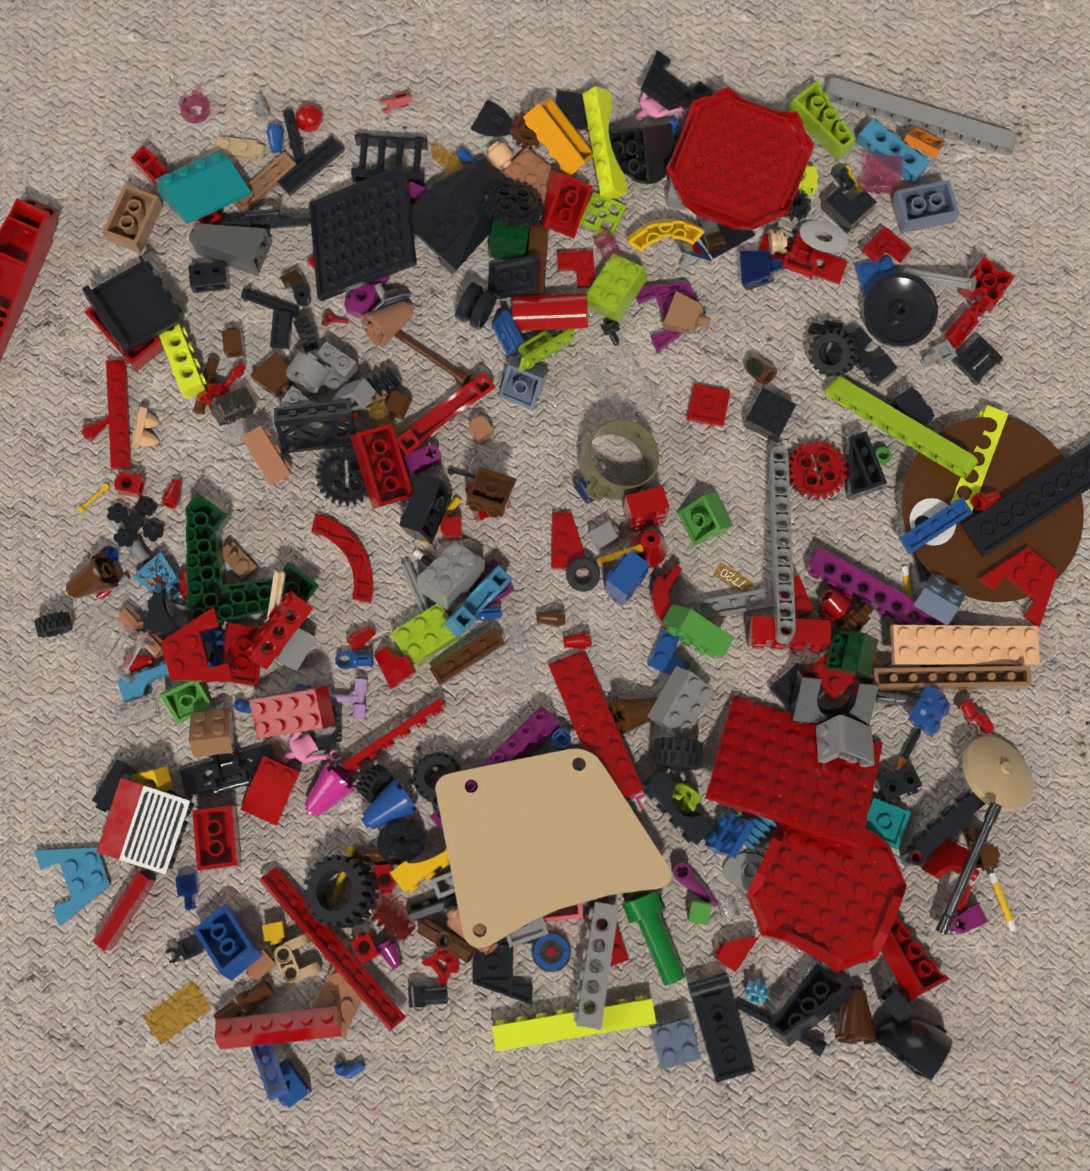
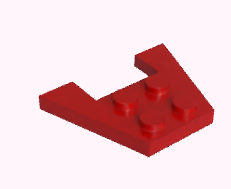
M1027 547L978 578V580L994 591L1003 579L1006 578L1033 601L1023 614V617L1034 626L1040 627L1058 571L1030 547Z
M214 607L161 641L171 681L234 683L229 663L210 668L201 632L219 627Z

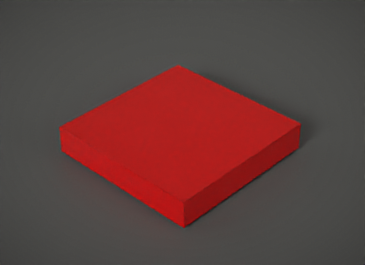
M694 384L686 421L723 428L730 390Z

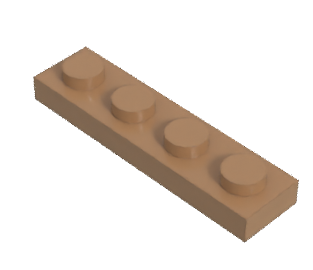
M283 152L247 184L251 195L232 204L245 214V209H251L278 185L277 181L294 168L296 163Z

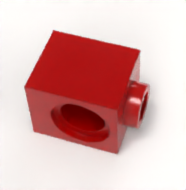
M120 471L114 480V487L121 495L141 498L146 480L141 475ZM133 481L131 487L125 488L127 482Z
M395 865L373 866L377 876L375 882H379V888L375 890H380L381 894L393 893L392 889L397 888V882L390 872L395 869ZM385 873L391 877V881L387 885H383L380 881L381 876Z
M363 931L353 936L355 940L351 944L360 964L380 956L371 933L365 934ZM362 941H367L370 944V949L366 953H363L359 948Z

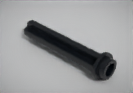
M249 287L247 289L244 288L241 293V299L244 302L250 301L276 311L293 312V318L298 315V307L254 292Z

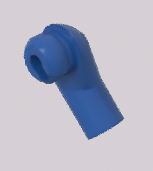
M671 118L668 124H673L674 138L679 140L682 133L678 125L679 120Z
M241 698L235 700L234 706L237 711L252 713L249 701L242 700Z
M361 1060L354 1065L337 1062L334 1066L337 1075L348 1079L366 1069Z

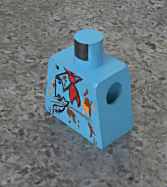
M161 552L133 575L139 583L152 593H161L163 596L167 594L171 600L176 599L180 595V591L175 587L180 582L179 577Z

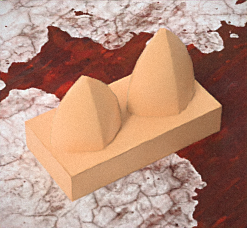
M139 407L137 410L130 447L152 446L160 442L155 435L143 430L144 428H152L159 424L157 418L147 412V408Z

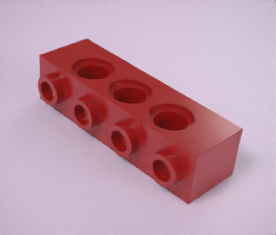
M290 590L289 593L282 597L279 606L272 610L266 623L259 627L257 635L253 640L246 644L245 655L267 670L314 607L304 598ZM289 610H293L290 616H285ZM281 626L277 632H273L275 627ZM269 641V644L266 647H262V644L264 642Z

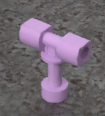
M355 679V691H351L350 695L332 694V690H328L331 705L332 702H349L350 706L354 707L353 718L366 719L364 697L367 694L368 680Z

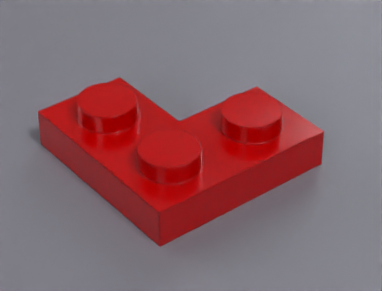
M883 227L861 252L875 263L885 253L901 263L913 248L886 227Z
M594 250L557 252L558 272L576 271L577 288H590L595 282Z

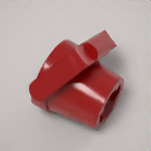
M830 589L820 599L822 607L819 609V614L822 618L835 623L836 620L843 618L852 607L851 600L853 598L839 590Z

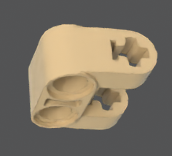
M306 934L282 944L274 951V959L282 978L286 982H297L322 971L319 961L300 969L293 951L311 943ZM282 949H287L289 957L282 961L279 958V952ZM289 968H294L297 971L294 979H289L286 975Z

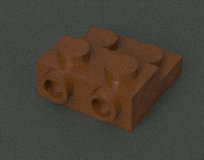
M479 466L468 492L466 505L475 512L485 511L493 518L503 517L516 484V478Z
M979 826L962 830L967 848L970 851L979 833ZM993 843L984 845L975 868H981L982 871L999 867L998 863L1000 862L998 858H1000V853Z

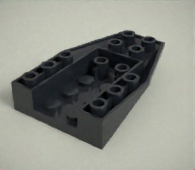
M485 158L434 183L411 208L413 233L441 258L439 263L452 275L491 231L493 216L488 217V212L484 211L485 206H483L484 194L487 188H490L491 184L496 185L497 181L503 183V179L510 183Z

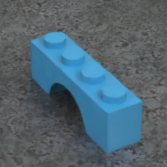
M499 565L495 567L449 616L443 625L456 637L465 633L474 623L479 613L506 587L512 578Z
M166 661L161 662L158 667H146L141 669V673L135 675L129 673L122 676V679L117 680L124 703L147 697L150 686L156 680L162 677H169Z

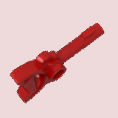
M240 362L239 365H235L231 369L232 373L223 384L209 383L207 385L208 390L203 391L196 397L197 401L206 403L211 408V415L214 418L218 419L224 409V405L230 404L228 388L237 377L241 378L244 374L243 371L246 366ZM212 395L216 396L217 404L210 398Z
M436 948L437 955H432L421 963L435 971L439 976L440 986H443L448 981L451 972H459L460 967L457 965L459 964V958L446 950ZM438 959L446 963V971L438 964Z

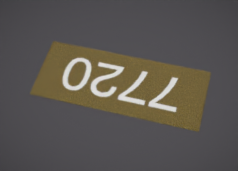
M723 563L719 564L713 574L741 593L748 592L753 584L752 581Z

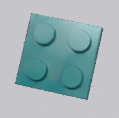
M872 798L865 829L874 832L891 848L897 850L911 812Z

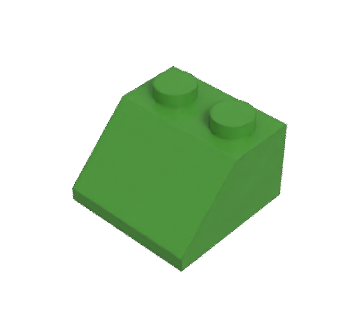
M717 493L703 495L678 512L694 546L710 540L733 527Z

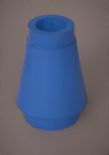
M279 124L268 125L266 134L271 152L280 153L282 152L284 130Z

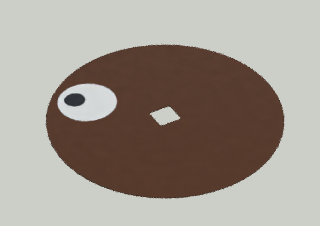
M991 417L973 418L950 425L937 434L975 456L978 460L976 466H981L985 461L984 455L980 452H974L976 446L981 449L990 447L991 440L987 435H983L984 431L994 432L997 429V423ZM1006 419L980 492L997 490L1000 493L1001 500L1065 460V457L1048 439L1037 431L1018 422ZM920 452L917 453L909 467L902 492V516L906 533L949 506L961 478ZM973 469L968 477L964 479L969 483L976 482L978 480L977 471ZM960 486L957 490L959 498L963 497L964 500H968L972 493L968 486ZM1082 495L1074 498L984 557H981L961 527L963 523L982 512L974 508L971 515L914 552L931 574L941 575L947 582L961 587L966 592L965 596L988 602H1009L1027 598L1028 596L1006 578L1003 579L994 591L990 590L978 578L1023 549L1030 547L1058 571L1055 579L1057 580L1072 561L1081 540L1084 521Z

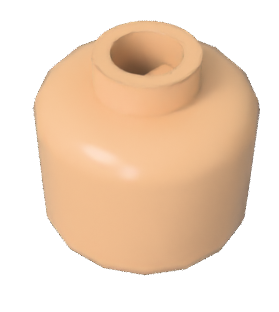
M497 141L487 149L489 151L487 157L496 169L503 167L505 170L512 163L511 160L514 157V153L505 142L500 143Z

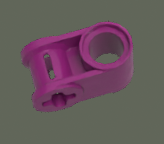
M433 445L412 451L403 456L410 475L418 474L428 468L437 466L442 459L438 448ZM431 453L434 454V458H433V459H431V457H430V454H431Z
M979 903L955 915L949 932L956 935L963 934L987 923L988 919ZM960 922L961 925L959 928H956V925Z

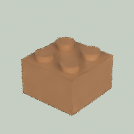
M230 708L191 713L189 744L194 758L233 753L234 721Z

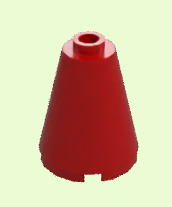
M642 531L631 540L629 548L639 544L642 545L643 551L637 553V555L650 564L649 568L656 567L665 559L667 544L664 538L656 531Z

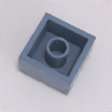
M932 573L913 606L948 626L960 608L966 592L961 587L947 582L941 575Z
M689 1017L649 1027L662 1070L701 1059Z

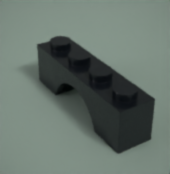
M657 769L641 784L645 789L643 793L650 800L654 799L657 802L656 808L663 815L666 813L670 817L669 823L675 829L679 828L683 832L681 836L688 844L692 842L698 845L714 830L701 814L697 812L680 814L675 809L672 796L676 785L663 770Z

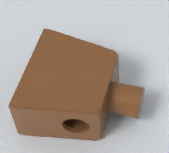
M676 291L663 324L664 329L668 331L694 334L697 326L708 328L711 318L702 315V304Z

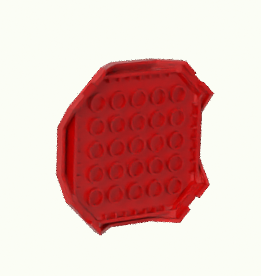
M730 87L716 91L714 95L709 97L704 96L693 101L672 158L666 167V172L681 204L701 218L731 229L753 230L788 215L814 148L809 134L806 133L803 127L804 123L799 113L778 112L745 100Z
M781 823L776 827L762 862L746 894V899L754 913L761 937L784 942L821 960L837 973L852 966L874 960L879 956L903 901L907 884L890 846L874 832L867 829L864 830L862 844L858 849Z

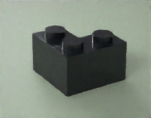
M837 189L825 200L822 211L848 234L874 210L877 201L865 190L860 192L851 201Z

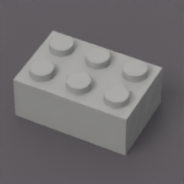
M454 541L417 577L418 591L446 610H449L485 574L484 559Z
M675 667L647 717L669 734L679 738H687L714 689L691 671Z

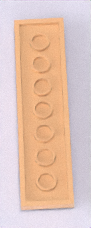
M890 626L892 665H1040L1038 626Z

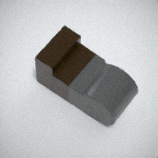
M704 218L699 219L698 225L705 230L702 239L708 253L723 249L726 240L721 234L717 223Z

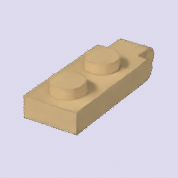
M217 136L215 152L221 150L229 158L256 160L257 157L264 158L266 146L259 144L255 140Z

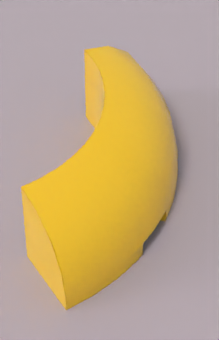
M660 219L635 230L627 237V242L640 252L665 237L683 240L693 245L705 233V230L698 224L685 219Z

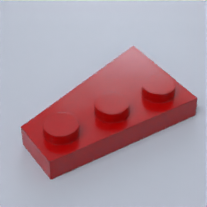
M552 512L551 569L566 570L574 559L586 558L572 513ZM582 567V568H579L578 570H588V569Z

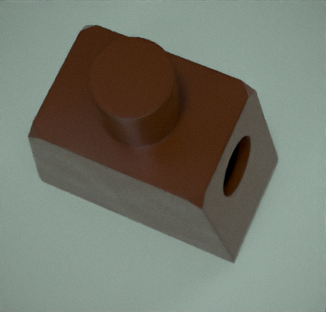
M277 352L250 375L254 383L275 398L279 397L282 393L286 395L294 383L286 376L287 366Z

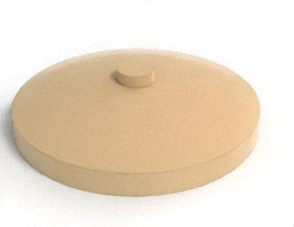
M992 736L980 737L967 746L962 760L963 771L969 786L984 803L990 805V802H994L1002 806L1001 811L1011 812L1020 809L1029 802L1034 786L1032 774L1025 759L1013 746L1002 739Z

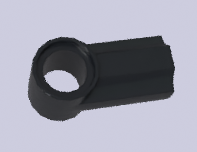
M447 986L408 987L409 1008L448 1004Z

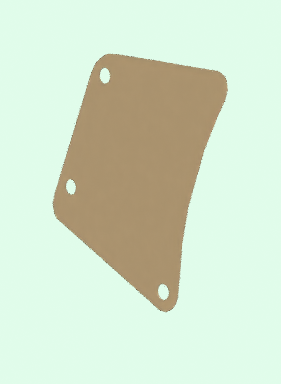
M567 749L453 772L442 776L436 783L435 790L463 936L471 946L476 948L490 946L529 922L558 909L608 895L659 889L665 887L671 881L672 874L669 866L600 760L586 750ZM575 758L585 760L586 766L583 770L577 771L573 768L572 763ZM468 780H475L478 784V789L474 793H469L465 790V783ZM478 923L486 926L487 932L483 937H477L473 933V928Z

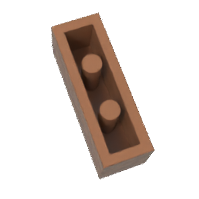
M259 425L240 436L271 486L291 475L289 472L291 467L287 460L282 461L278 455L281 453L276 443L272 444L269 437H271V434L266 426L262 428Z

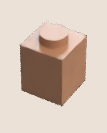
M261 949L263 956L249 966L245 972L253 981L255 979L257 981L262 980L277 965L275 959L266 949Z

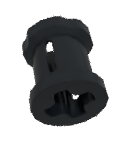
M847 167L833 174V178L837 179L841 187V192L850 190L856 184L850 178Z

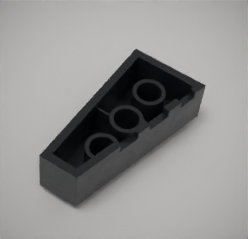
M816 963L768 1025L772 1035L790 1047L854 995L850 984Z

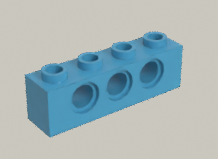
M873 118L859 133L856 140L857 144L911 185L915 184L930 163L923 154L916 152L907 143L900 140L895 133L887 130L881 122L875 121Z

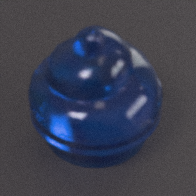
M105 546L100 550V553L102 552L109 556L107 559L111 563L113 561L117 562L119 559V551L113 546Z

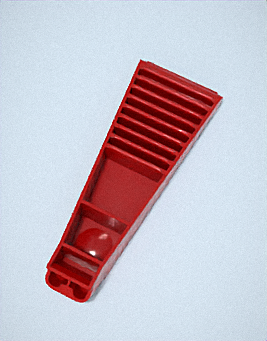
M17 198L0 227V361L53 243L51 238L56 227V210L33 199L20 200Z

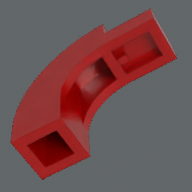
M675 565L673 569L670 567L663 576L666 579L658 576L652 590V611L660 625L671 607L668 597L669 589L682 571V568L678 565Z

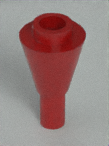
M108 416L102 420L82 425L80 432L86 440L90 439L93 441L105 426L109 424Z

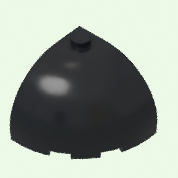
M672 123L609 130L611 147L624 175L626 174L632 178V181L641 184L657 183L667 175L666 167L674 153Z
M913 1015L908 1020H902L901 1022L894 1016L889 1017L874 1029L877 1044L914 1074L930 1081L945 1062L953 1043L952 1038L946 1034L948 1031L941 1025L937 1024L934 1026L926 1020Z

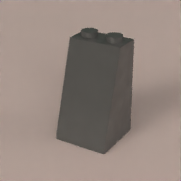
M196 224L195 229H192L189 235L190 242L197 255L213 261H225L227 266L257 277L272 246L268 233L263 228Z

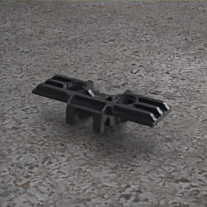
M272 207L273 209L267 210L245 209L244 218L233 222H222L219 225L273 229L305 227L311 222L308 217L291 218L281 215L280 207ZM270 217V220H261L260 218Z
M271 743L240 753L236 745H234L233 753L210 755V762L180 770L186 797L213 790L215 796H219L220 793L242 786L249 787V779L255 776L263 756L266 755L275 759ZM246 759L253 761V767L250 770L243 768V762ZM212 770L213 777L208 782L205 779V773ZM242 773L243 778L219 785V779Z

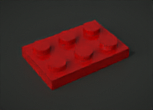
M233 623L226 624L221 665L229 663L234 680L233 684L258 686L260 666L250 660L245 655L244 650L246 644L257 635L259 628Z

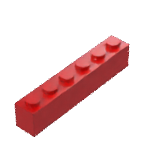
M338 1006L216 1019L214 1038L219 1049L224 1050L341 1037L342 1018Z

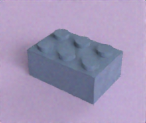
M950 180L897 190L892 199L901 233L954 223L959 215Z

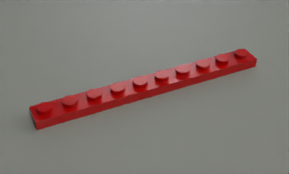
M274 867L260 878L261 884L389 1032L405 1020L406 1016L331 929L320 922H316L314 920L315 916L309 915L307 911L311 907L304 905L305 899L277 867Z

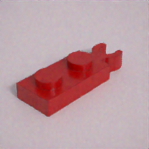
M975 301L972 303L971 309L966 308L944 334L953 348L957 349L979 323L977 318L986 311L984 308H979L982 304L981 302Z

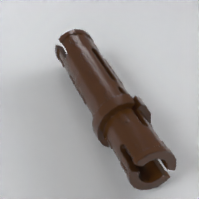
M207 359L206 368L203 373L207 382L204 385L206 390H208L207 385L216 381L215 374L219 361L216 359ZM196 400L192 412L204 415L207 404Z

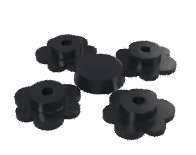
M139 498L138 504L135 505L138 513H132L129 516L127 513L128 508L123 507L120 503H115L113 507H108V520L115 523L127 520V525L130 527L125 530L120 528L118 533L114 534L113 539L115 542H118V546L132 547L133 541L136 540V535L133 534L132 529H139L141 527L144 531L143 536L149 538L152 542L163 537L164 526L162 524H157L155 521H151L150 524H144L143 517L146 515L152 516L153 512L157 510V504L153 503L152 498Z

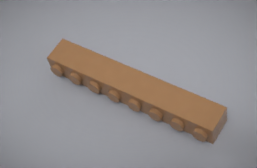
M1030 666L874 668L870 677L874 678L879 685V691L924 690L926 685L936 690L1026 689L1032 686Z

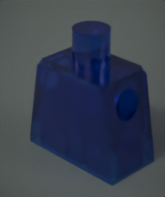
M740 251L741 281L746 291L774 282V271L784 270L783 259L773 260V256L769 251Z

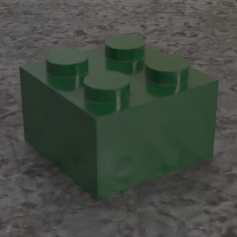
M498 220L493 222L488 248L489 258L511 260L526 257L530 227L524 225L523 229L519 226H516V229H514L510 225L506 228V224L503 223L500 226V221Z

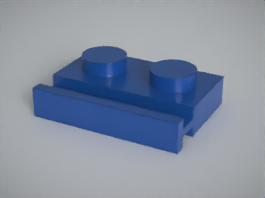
M506 310L501 312V315L497 317L491 326L509 357L517 352L520 344L524 343V340L509 311Z

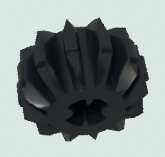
M798 190L789 213L784 218L790 216L791 221L796 218L799 222L802 217H807V212L811 210V199H806L807 193L802 195L801 190Z

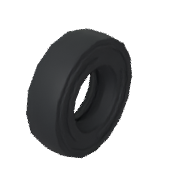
M580 557L574 559L567 567L566 579L573 589L586 592L597 586L600 580V570L593 560ZM582 567L587 568L591 573L590 578L584 582L576 578V571Z

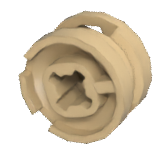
M780 227L774 231L772 228L769 229L768 243L771 255L775 252H780L781 254L787 252V249H784V247H787V236L783 234L786 233L785 227Z

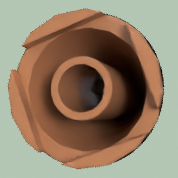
M400 301L363 314L360 318L361 324H365L367 328L365 333L376 346L381 345V347H384L413 316V307L409 302Z

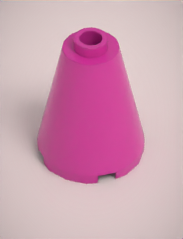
M332 761L326 763L305 801V810L312 816H320L354 792L358 787L352 783L354 778L341 766L337 765L336 768L332 766L334 763Z

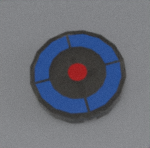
M548 932L547 935L538 937L532 946V958L539 969L546 972H557L568 964L571 958V947L563 935L557 932Z

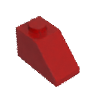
M751 936L725 941L723 944L719 943L714 950L716 954L714 959L736 973L758 938Z

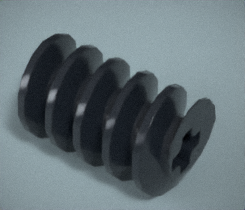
M386 367V373L380 370V377L373 374V381L369 377L366 378L376 391L375 394H378L380 397L383 396L382 390L387 394L389 393V387L395 390V383L402 386L396 371L390 367ZM374 394V396L372 397V399H373L374 401L376 400V395H375V394Z

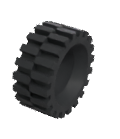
M332 855V857L326 856L322 858L323 862L318 861L314 864L317 869H310L307 873L311 876L310 880L305 879L304 884L308 885L307 890H303V896L308 898L304 900V905L311 907L307 912L309 915L315 916L314 920L316 922H320L325 926L353 928L355 924L361 925L364 923L362 918H369L372 915L369 910H375L377 904L373 903L374 898L379 899V893H375V889L379 888V882L373 881V879L377 878L375 872H370L372 868L368 864H363L364 861L343 855ZM344 872L351 880L352 895L346 906L335 911L327 903L326 888L329 880L334 875Z

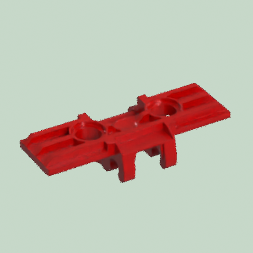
M764 233L756 256L781 264V270L787 269L809 277L808 279L810 280L815 276L840 285L848 261L811 247L802 241L800 233H797L794 242L787 240V247H784V249H787L789 252H786L785 256L780 255L779 252L771 255L768 233ZM790 260V261L796 262V263H798V264H800V265H804V266L810 267L811 270H810V269H807V268H804V267H802V266H799V265L790 263V262H788V261ZM816 261L823 262L824 268H818Z

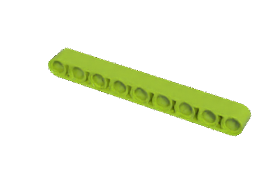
M835 376L824 390L825 394L833 401L962 478H967L978 463L977 458L841 376Z

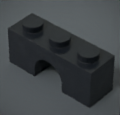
M859 327L853 332L854 335L852 336L857 338L858 342H856V345H860L858 353H861L860 358H857L858 363L855 366L867 375L870 383L878 387L892 376L898 367L886 354L879 359H872L867 356L865 349L870 346L872 339Z

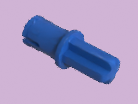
M500 607L484 608L476 620L502 618V609Z

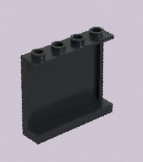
M139 256L140 263L99 286L91 289L87 285L82 288L86 299L124 355L183 322L181 307L173 303L172 294L168 289L164 290L159 275L155 276L152 271L154 269L148 260L145 261L142 256Z

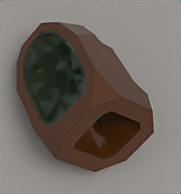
M759 356L748 357L745 362L747 373L762 384H769L777 375V368Z

